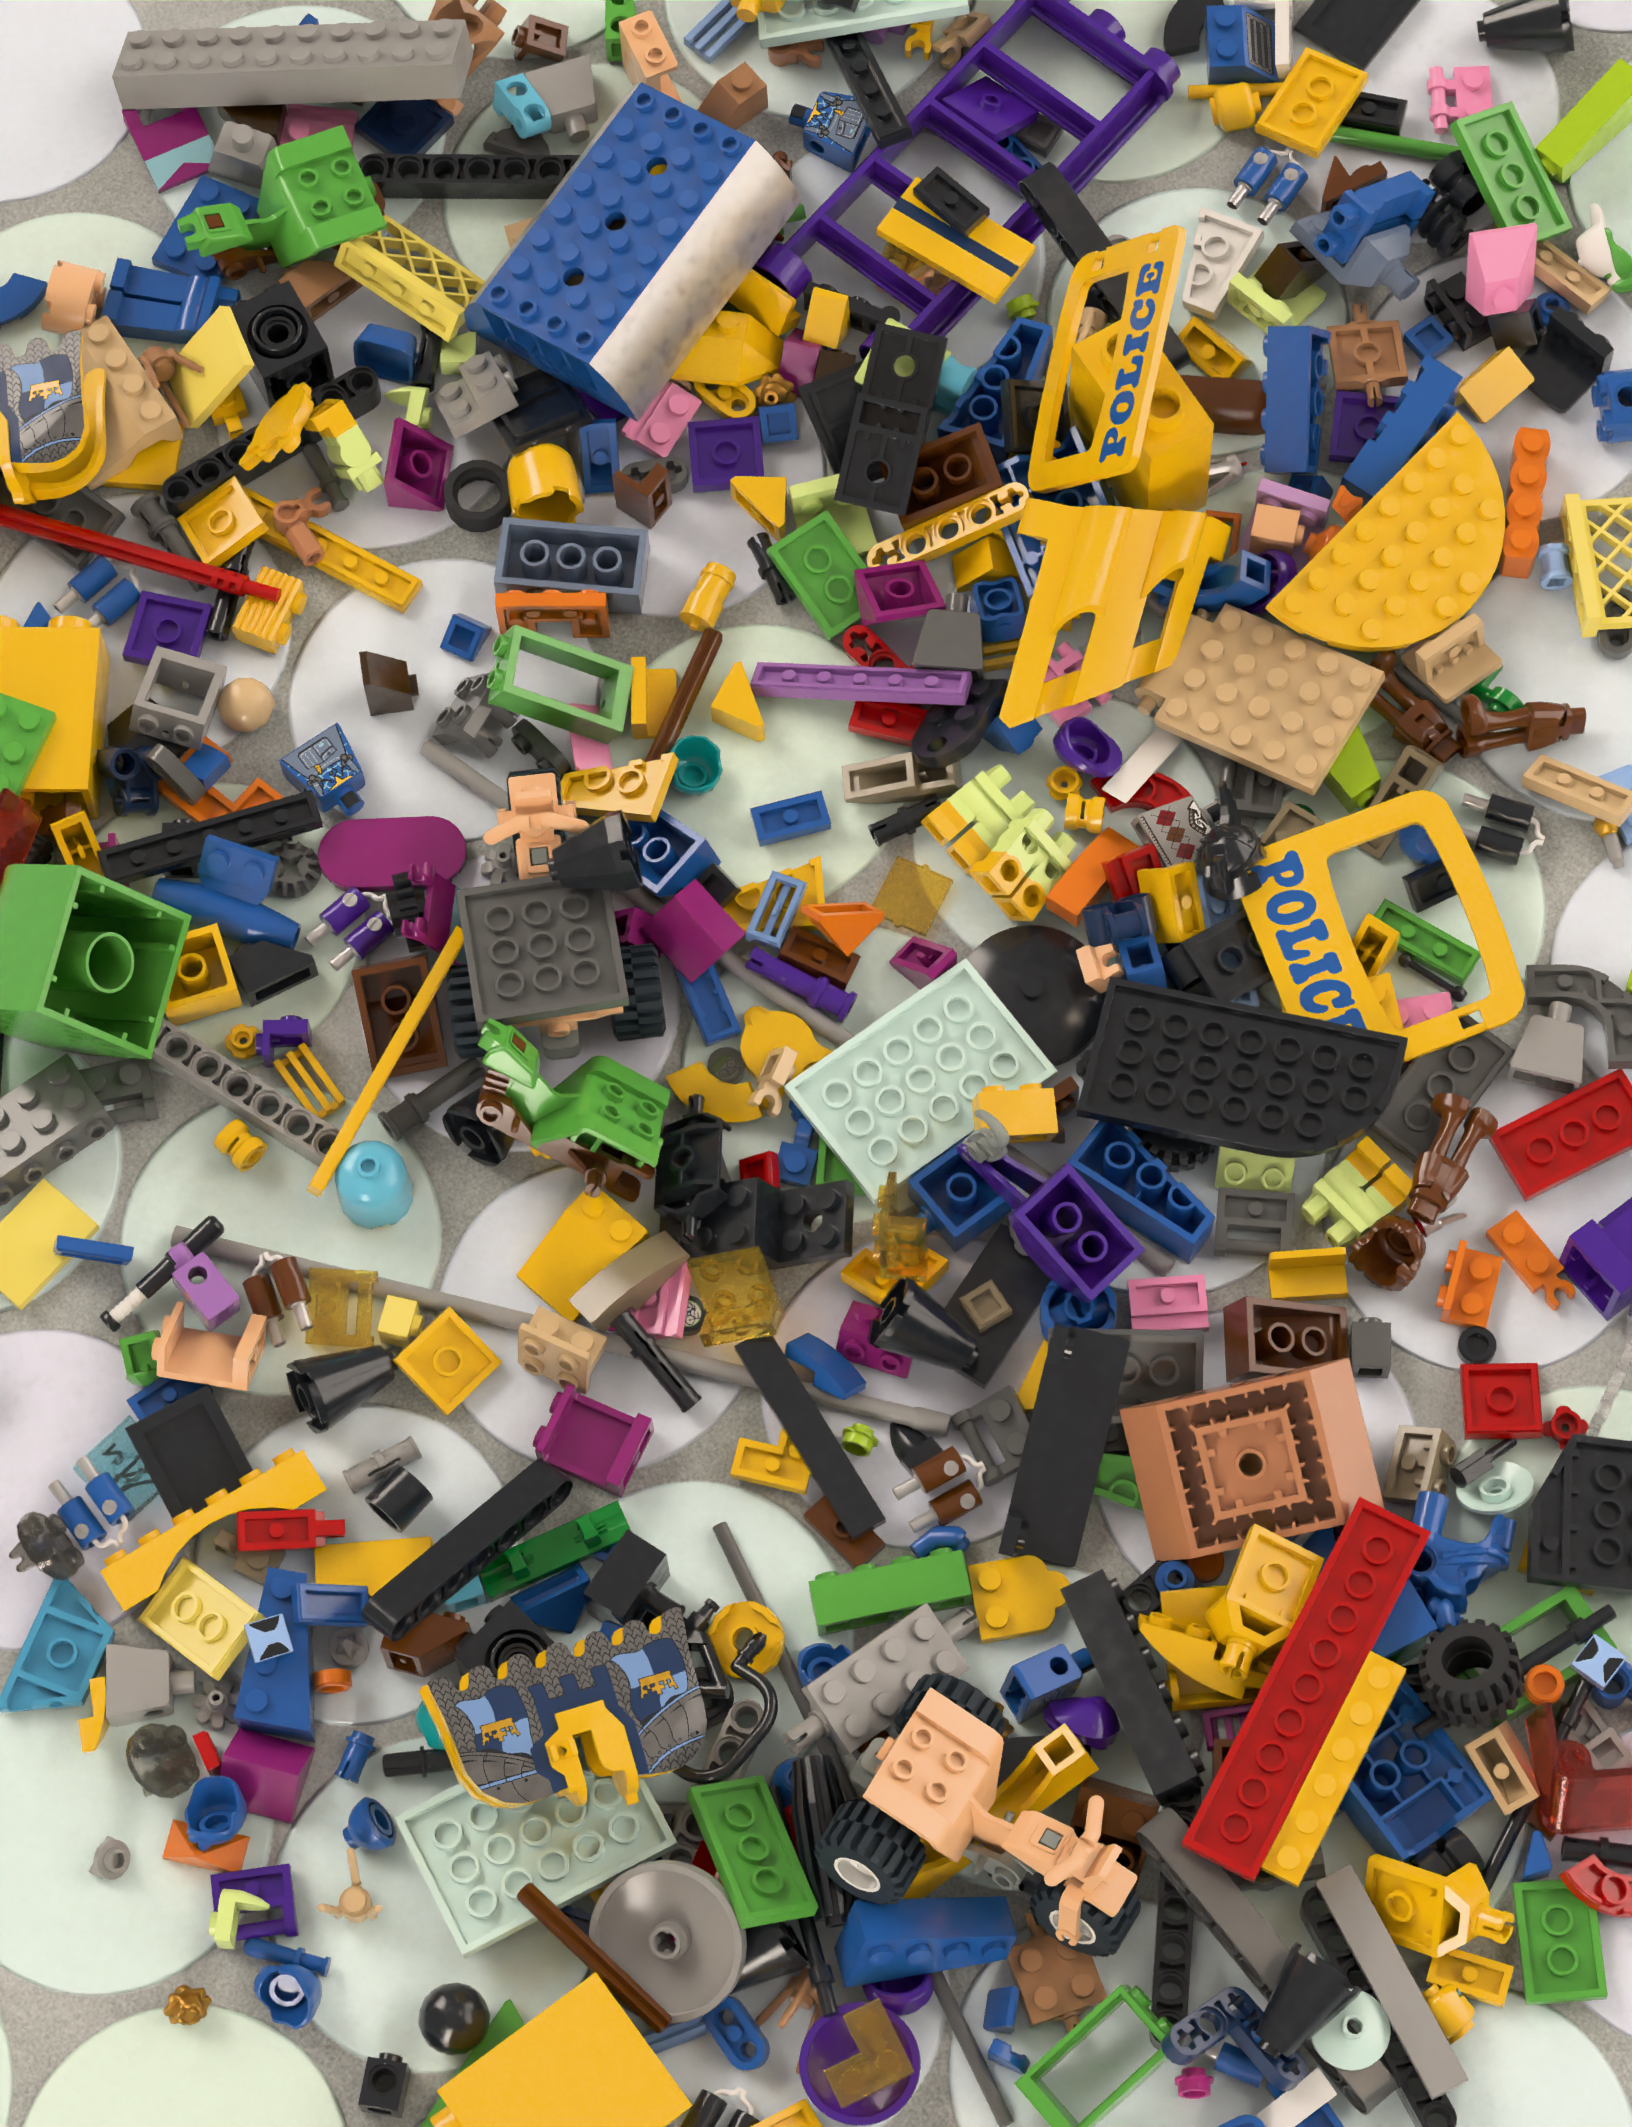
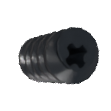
M1427 178L1422 180L1428 186L1430 185V181ZM1434 188L1432 190L1436 193L1422 218L1417 219L1419 223L1415 229H1418V234L1421 238L1427 239V243L1431 248H1437V254L1441 258H1447L1457 253L1468 242L1469 233L1474 231L1473 229L1463 230L1468 223L1466 217H1461L1454 221L1459 212L1456 207L1446 212L1444 211L1449 204L1447 198H1442L1435 202L1440 191Z

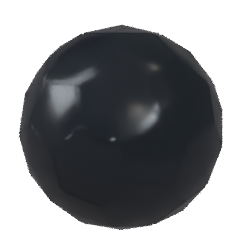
M458 1982L448 1983L435 1988L424 1998L419 2012L418 2025L425 2041L437 2052L451 2056L466 2054L475 2049L485 2039L489 2028L490 2012L486 2001L477 1990L469 1985Z

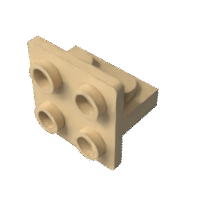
M1474 612L1463 620L1459 619L1437 636L1423 640L1401 656L1402 663L1445 704L1450 703L1502 667V659L1485 644L1483 621Z
M539 1306L529 1324L521 1323L518 1328V1363L530 1374L536 1376L544 1375L556 1381L563 1389L569 1383L576 1387V1391L586 1394L590 1388V1374L608 1345V1337Z

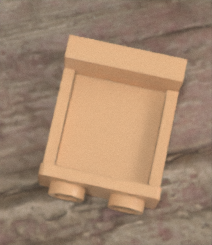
M648 10L618 22L623 68L632 86L642 82L682 103L668 73L678 69V62L653 12Z

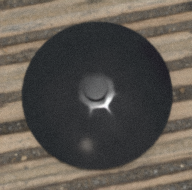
M1024 925L1003 930L982 942L967 960L1055 1067L1064 1064L1081 1054L1095 1039L1106 991L1099 993L1085 983L1076 953L1077 949L1085 945L1070 934L1055 928L1039 925Z

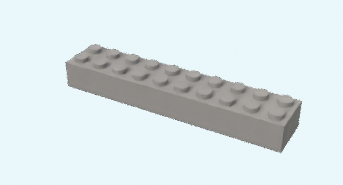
M465 19L407 20L401 22L374 21L371 23L342 22L337 24L272 25L267 27L239 26L236 28L214 29L208 27L203 29H170L160 31L138 30L127 33L112 78L123 110L461 98L474 52Z

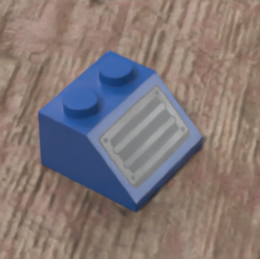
M1243 5L1206 6L1205 46L1208 85L1235 84L1240 82H1278L1275 66V22Z

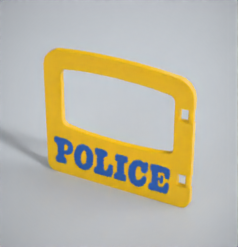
M1172 225L1163 228L1160 232L1148 233L1109 246L1106 250L1088 253L1077 263L1070 277L1038 414L1028 471V483L1032 491L1047 494L1130 473L1136 467L1143 444L1186 241V230L1183 227ZM1129 272L1114 357L1092 445L1086 452L1057 459L1053 457L1054 449H1058L1061 446L1060 442L1055 440L1071 362L1072 346L1075 345L1088 291L1095 282Z
M1425 790L1409 792L1264 847L1267 858L1259 860L1248 871V874L1251 872L1258 874L1262 887L1240 899L1286 1013L1408 1038L1404 1063L1466 1040V1038L1506 1025L1514 1020L1522 1010L1525 997L1524 987L1496 904L1462 829L1447 802L1436 793ZM1411 825H1420L1424 828L1436 848L1463 906L1484 964L1490 994L1477 1002L1410 1027L1399 1029L1392 1025L1379 1003L1353 946L1332 886L1327 860L1338 852ZM1479 1011L1483 1022L1463 1029L1459 1018Z

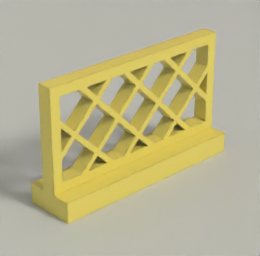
M387 215L383 216L387 224L385 230L396 238L382 237V230L341 243L334 262L335 267L447 342L456 337L459 327L465 323V308L475 296L468 294L467 289L479 291L485 283L483 279ZM386 248L400 249L401 255L387 253ZM409 251H418L425 257L411 256ZM414 267L428 268L430 274L417 273ZM438 270H446L453 276L439 275ZM443 286L455 287L459 293L444 292Z
M1579 493L1565 494L1559 515L1564 543L1569 547L1567 559L1569 571L1573 575L1572 587L1582 638L1596 637L1598 630L1632 628V603L1618 594L1625 584L1632 587V568L1626 573L1612 563L1619 553L1632 560V549L1627 546L1632 540V522L1621 515L1626 509H1632V497L1580 500ZM1600 511L1609 519L1600 528L1588 519L1587 512ZM1614 522L1630 532L1622 542L1606 532ZM1599 538L1614 548L1607 558L1593 549V545ZM1605 569L1620 579L1613 589L1599 581L1598 576ZM1612 600L1625 609L1626 612L1621 617L1606 618L1604 607Z

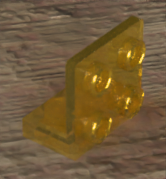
M888 1172L886 1185H880L878 1191V1208H882L881 1212L874 1213L872 1235L879 1236V1239H875L873 1262H880V1278L895 1280L904 1278L906 1280L907 1277L914 1281L926 1282L928 1272L927 1218L898 1216L897 1172Z
M755 1246L689 1259L687 1267L706 1312L699 1334L704 1347L776 1335L784 1307L760 1247Z

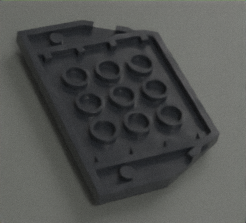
M1572 1434L1529 1507L1528 1583L1576 1587L1578 1589L1632 1595V1441Z

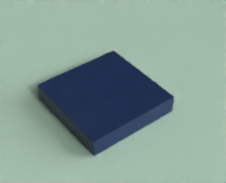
M430 99L377 101L354 126L358 135L384 154H425L453 126L454 118Z

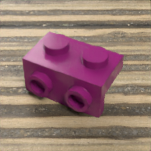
M853 1300L840 1327L836 1350L848 1361L901 1378H907L910 1373L912 1358L877 1349L868 1343L867 1335L873 1318L880 1321L883 1309Z

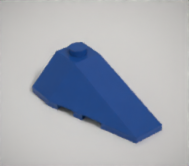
M660 809L656 823L627 820L633 837H630L632 846H636L643 878L641 885L658 897L676 894L681 887L685 888L694 879L697 880L712 863L717 865L721 863L704 837L662 809Z

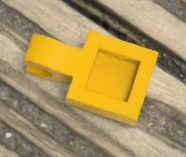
M934 20L911 24V29H917V31L908 37L905 42L906 58H911L912 49L921 47L924 49V60L930 59Z
M239 384L211 414L215 427L222 424L226 425L230 440L243 434L240 419L249 416Z

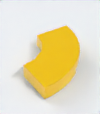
M702 1061L665 1076L674 1093L684 1104L689 1106L688 1097L690 1095L700 1094L705 1098L703 1113L707 1112L717 1116L725 1122H746L765 1116L761 1105L752 1107L747 1104L749 1097L754 1092L750 1081L739 1084L722 1082L709 1073Z

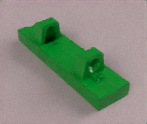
M617 1500L509 1548L480 1572L479 1575L491 1602L592 1558L595 1553L610 1550L612 1546L619 1542L626 1530L631 1531Z

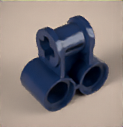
M108 746L98 754L96 764L100 774L106 778L114 779L112 800L114 812L118 817H125L128 813H145L147 816H155L158 813L160 802L158 780L162 779L155 771L152 772L144 758L154 746H141L135 751L125 747ZM121 754L124 763L122 769L117 772L114 762L116 757Z
M1150 893L1133 894L1120 898L1115 902L1098 903L1081 909L1088 942L1092 947L1110 943L1113 946L1119 944V941L1122 939L1138 936L1145 938L1149 937L1150 933L1158 931Z

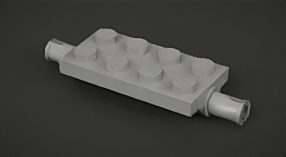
M925 1603L801 1688L810 1702L811 1711L808 1713L807 1719L783 1734L785 1745L800 1737V1740L788 1747L795 1755H799L821 1737L830 1738L836 1742L844 1756L859 1748L894 1723L899 1710L919 1678L921 1679L923 1675L940 1673L958 1678L970 1669L954 1644L979 1628L977 1618L962 1625L974 1613L968 1608H963L959 1613L941 1624L929 1605Z

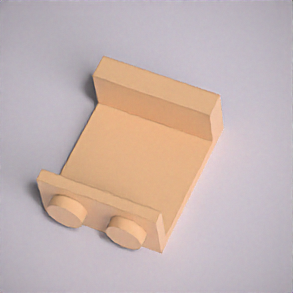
M177 1301L171 1316L165 1315L161 1338L155 1337L151 1358L157 1361L156 1376L247 1391L266 1347L267 1316L251 1314L242 1337L185 1328V1302Z

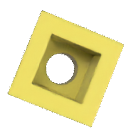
M387 1295L377 1330L381 1343L405 1348L413 1341L414 1337H417L422 1332L424 1316L420 1315L417 1301Z

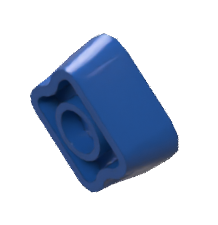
M370 323L354 341L356 367L367 366L372 368L378 378L400 384H409L413 381L418 356L416 352L417 339L409 332Z
M1004 577L996 581H981L974 584L970 600V612L980 614L983 642L993 643L1020 638L1027 612L1016 579Z

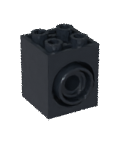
M289 280L280 285H271L263 293L249 300L238 301L231 307L255 365L249 371V374L269 409L281 397L286 395L295 384L299 385L305 382L314 392L335 379L328 346Z
M509 1600L504 1606L499 1604L487 1614L484 1619L486 1624L476 1634L470 1632L460 1640L456 1646L457 1652L454 1654L461 1676L469 1673L476 1666L484 1665L490 1669L493 1676L497 1679V1670L500 1665L508 1661L515 1654L527 1656L535 1667L537 1655L547 1650L555 1642L514 1602Z

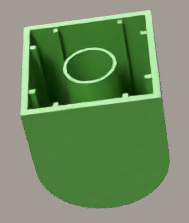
M8 865L0 886V1033L40 1046L76 1054L151 1059L192 916L79 865Z

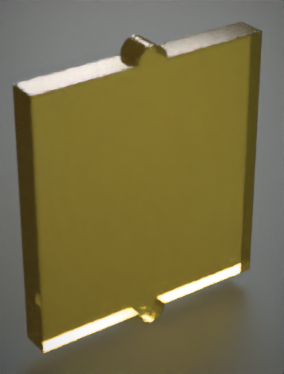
M897 856L872 906L883 911L884 919L894 923L895 928L904 927L926 937L953 884V879L930 870L927 864L920 866Z

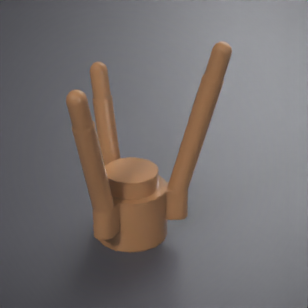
M158 345L151 346L139 356L138 360L146 371L153 388H161L183 427L188 428L190 423L166 381L172 378L175 373V362L198 373H203L204 368L180 355L173 347L165 350Z
M804 1967L797 1977H791L786 1987L756 2018L755 2022L759 2027L790 1996L792 2001L779 2020L778 2027L784 2028L799 2006L810 2010L814 2005V2012L808 2027V2031L810 2030L812 2025L822 2016L816 1988H811L807 1971L810 1968ZM799 2061L796 2067L797 2074H800Z

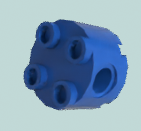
M1632 369L1602 372L1596 377V386L1591 388L1592 404L1594 408L1599 407L1601 419L1596 421L1597 439L1599 442L1606 441L1608 444L1632 442Z
M1052 1280L1046 1287L1040 1303L1039 1321L1042 1335L1047 1342L1048 1328H1054L1055 1322L1085 1329H1115L1117 1302L1115 1293L1109 1285L1091 1302L1087 1303L1082 1302Z

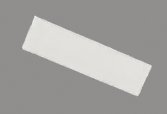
M1157 727L1124 763L1120 770L1105 784L1102 790L1126 804L1184 738Z
M1318 2067L1303 2078L1293 2090L1286 2091L1256 2114L1255 2117L1260 2118L1267 2127H1295L1336 2096L1337 2093Z

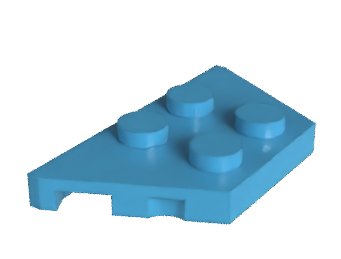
M57 1570L0 1695V1712L2 1713L83 1706L91 1691L89 1679L97 1677L106 1657V1645L112 1644L116 1635L114 1630L95 1611L87 1599L80 1594L63 1572Z

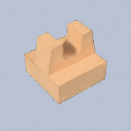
M1111 943L1092 947L1088 944L1076 950L1085 983L1099 993L1107 991L1110 977L1120 978L1125 974L1123 967L1117 963L1108 967L1109 959L1119 954L1117 947L1112 946Z

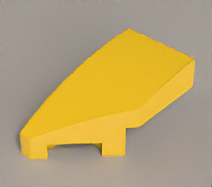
M105 1676L89 1679L94 1717L78 1719L83 1753L95 1751L110 1726L106 1718Z

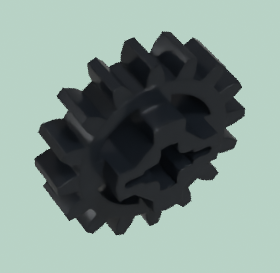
M409 871L391 875L395 893L386 894L396 938L403 936L401 934L402 920L407 919L409 922L415 923L416 918L423 917L425 895L423 886L413 888L411 880L408 879ZM406 937L409 953L427 949L426 945L422 942Z

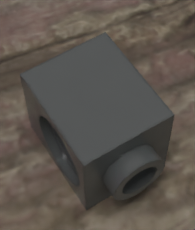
M1376 1317L1361 1318L1359 1322L1352 1321L1349 1359L1354 1378L1388 1379L1391 1369V1323L1382 1322L1381 1319Z

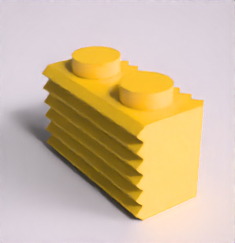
M262 566L255 582L281 589V597L278 603L247 595L232 625L235 640L275 655L280 645L285 646L292 632L290 624L295 614H302L307 603V595L299 578H294L286 573L275 571L273 568Z

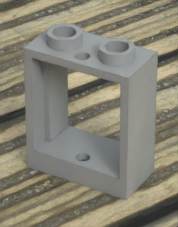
M156 646L133 703L129 730L200 750L217 708L219 696L224 688L227 666ZM155 683L205 697L199 715H192L148 702Z

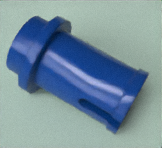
M353 1730L351 1737L347 1736L345 1739L348 1745L338 1769L335 1771V1775L347 1781L350 1779L351 1782L358 1784L370 1751L375 1752L376 1747L373 1746L375 1738Z

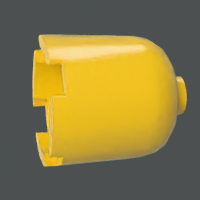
M542 443L513 455L507 468L512 518L576 523L575 517L579 513L584 512V505L571 455L561 446L552 443Z

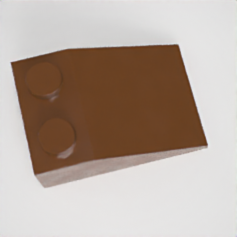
M980 422L922 445L906 516L898 515L904 531L1004 486ZM879 462L883 477L886 479L888 468L883 462Z
M428 952L357 966L351 970L372 1073L431 971ZM436 994L388 1078L448 1066Z
M1245 1296L1223 1307L1226 1382L1237 1383L1349 1357L1346 1307Z

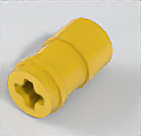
M708 562L701 570L700 578L694 590L690 592L679 614L682 622L693 631L704 632L706 628L713 629L723 610V604L729 592L735 586V573L722 564Z

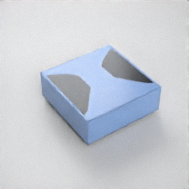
M282 1613L244 1625L255 1663L294 1651Z
M1594 1634L1572 1662L1570 1668L1603 1691L1624 1664L1627 1657Z

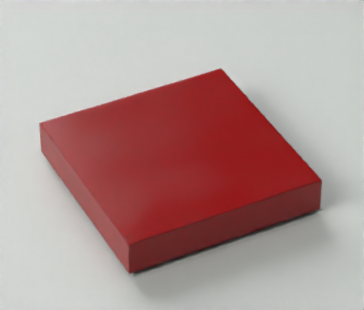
M1538 1363L1460 1364L1459 1375L1464 1440L1542 1438L1543 1423Z

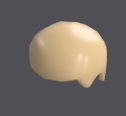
M237 678L223 688L218 699L217 708L226 726L236 732L250 733L269 723L276 703L270 689L262 682L254 678Z

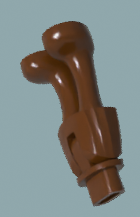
M1381 651L1369 665L1384 671L1385 680L1380 688L1387 692L1406 712L1402 713L1379 692L1376 693L1369 707L1394 728L1392 738L1404 746L1415 745L1445 764L1459 752L1462 746L1451 737L1453 731L1448 728L1442 715L1432 702L1420 700L1399 681L1394 672L1398 659L1395 651Z
M1463 695L1460 701L1463 725L1457 726L1456 741L1462 746L1458 753L1461 758L1468 759L1477 757L1491 749L1516 744H1524L1528 752L1545 748L1560 742V739L1562 741L1568 740L1570 735L1583 734L1586 723V710L1584 707L1570 708L1568 703L1526 702L1523 708L1505 712H1492L1484 709L1482 702L1476 695ZM1513 728V729H1510V730H1505V731H1500V732H1491V731L1500 730V729Z
M1438 1093L1432 1100V1111L1441 1118L1440 1127L1428 1151L1418 1155L1413 1173L1412 1187L1408 1195L1411 1202L1407 1208V1213L1428 1225L1434 1224L1438 1213L1446 1211L1447 1205L1457 1196L1466 1183L1469 1174L1465 1166L1479 1140L1492 1138L1498 1128L1497 1119L1488 1110L1482 1107L1473 1108L1469 1111L1463 1124L1464 1133L1451 1158L1446 1157L1453 1137L1471 1105L1470 1100L1452 1093Z

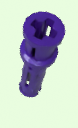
M757 946L751 952L750 960L746 962L745 968L751 969L807 998V1003L810 1007L816 1008L818 1006L836 1015L837 1021L841 1023L847 1018L858 995L854 991L847 993L830 984V979L826 977L822 978L820 976L816 979L760 950Z

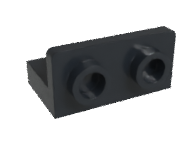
M1461 271L1439 284L1434 278L1427 281L1423 299L1430 314L1438 316L1443 323V327L1454 337V342H1457L1464 352L1491 337L1492 334L1488 323L1490 315L1483 316L1465 300L1466 277Z

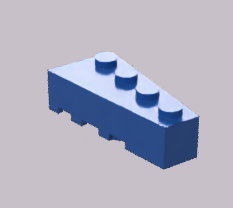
M1018 316L994 349L993 356L985 367H981L975 375V381L967 392L962 394L954 404V410L938 426V439L980 422L996 465L1008 460L1010 453H1005L1000 381L1005 379L1041 380L1053 348L1052 326Z
M1268 326V335H1265L1263 339V353L1267 357V372H1264L1262 376V389L1266 394V408H1263L1261 413V425L1263 430H1265V444L1262 445L1260 450V461L1262 466H1265V473L1275 475L1317 474L1321 427L1319 424H1315L1316 416H1320L1322 410H1324L1325 397L1319 387V380H1321L1322 376H1327L1328 361L1323 359L1322 350L1323 345L1330 344V331L1313 326Z
M1428 354L1424 356L1419 364L1420 369L1415 383L1409 379L1401 390V395L1394 405L1396 412L1393 413L1389 410L1386 412L1374 433V436L1377 438L1375 440L1372 438L1367 440L1342 477L1340 486L1344 485L1352 495L1362 497V508L1435 435L1438 427L1441 424L1445 425L1457 412L1458 408L1454 406L1463 376Z
M1098 1121L1067 1163H1070L1118 1219L1190 1264L1210 1238L1215 1216L1182 1182L1178 1183L1167 1171V1166L1158 1157L1154 1158L1141 1145L1142 1140L1132 1130L1128 1131L1121 1125Z
M268 1567L258 1612L264 1615L265 1618L283 1614L294 1651L255 1663L249 1648L233 1718L238 1728L316 1743L314 1727L315 1699L312 1681L314 1671L312 1650L313 1625H294L291 1595L292 1585L296 1583H310L306 1573Z
M1006 1896L902 1899L896 1904L889 1903V1905H881L866 1900H855L847 1917V1923L843 1926L834 1950L844 1988L1006 1960L1017 1938V1933Z

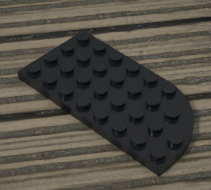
M1110 977L1077 1107V1116L1265 1156L1299 1158L1324 1154L1352 1142L1371 1128L1383 1115L1397 1089L1408 1038Z

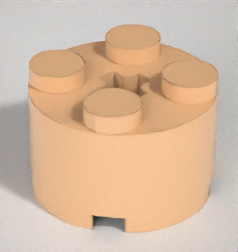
M58 260L57 265H54L45 294L44 301L47 302V309H50V312H42V330L65 335L70 331L92 325V322L97 320L95 319L97 308L102 309L107 294V288L104 287L106 273L98 269Z

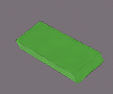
M1387 899L1383 900L1374 914V917L1400 932L1397 951L1410 954L1414 961L1461 987L1464 986L1481 959L1478 950Z

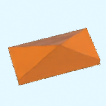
M866 902L807 904L801 907V913L847 957L884 920V912Z
M173 1819L162 1856L163 1859L222 1873L240 1871L242 1869L250 1837L236 1834L228 1842L212 1845L202 1852L198 1848V1843H191L188 1840L189 1836L186 1832L188 1828L187 1822Z

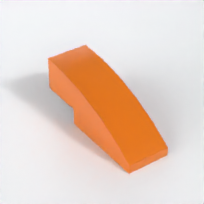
M1107 827L1073 862L1046 896V909L1077 928L1083 920L1081 909L1098 904L1110 889L1101 863L1115 859L1116 856L1136 849L1139 846L1110 827Z

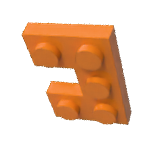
M591 589L581 590L578 593H562L558 590H545L542 593H525L521 590H509L505 593H496L495 608L499 631L502 635L513 625L537 632V622H571L574 638H610V619L606 593H599Z
M205 736L203 743L223 752L229 757L231 764L233 762L231 755ZM190 748L179 760L184 763L196 749ZM257 777L234 803L214 787H211L192 806L182 800L163 780L158 781L159 795L195 823L285 798Z

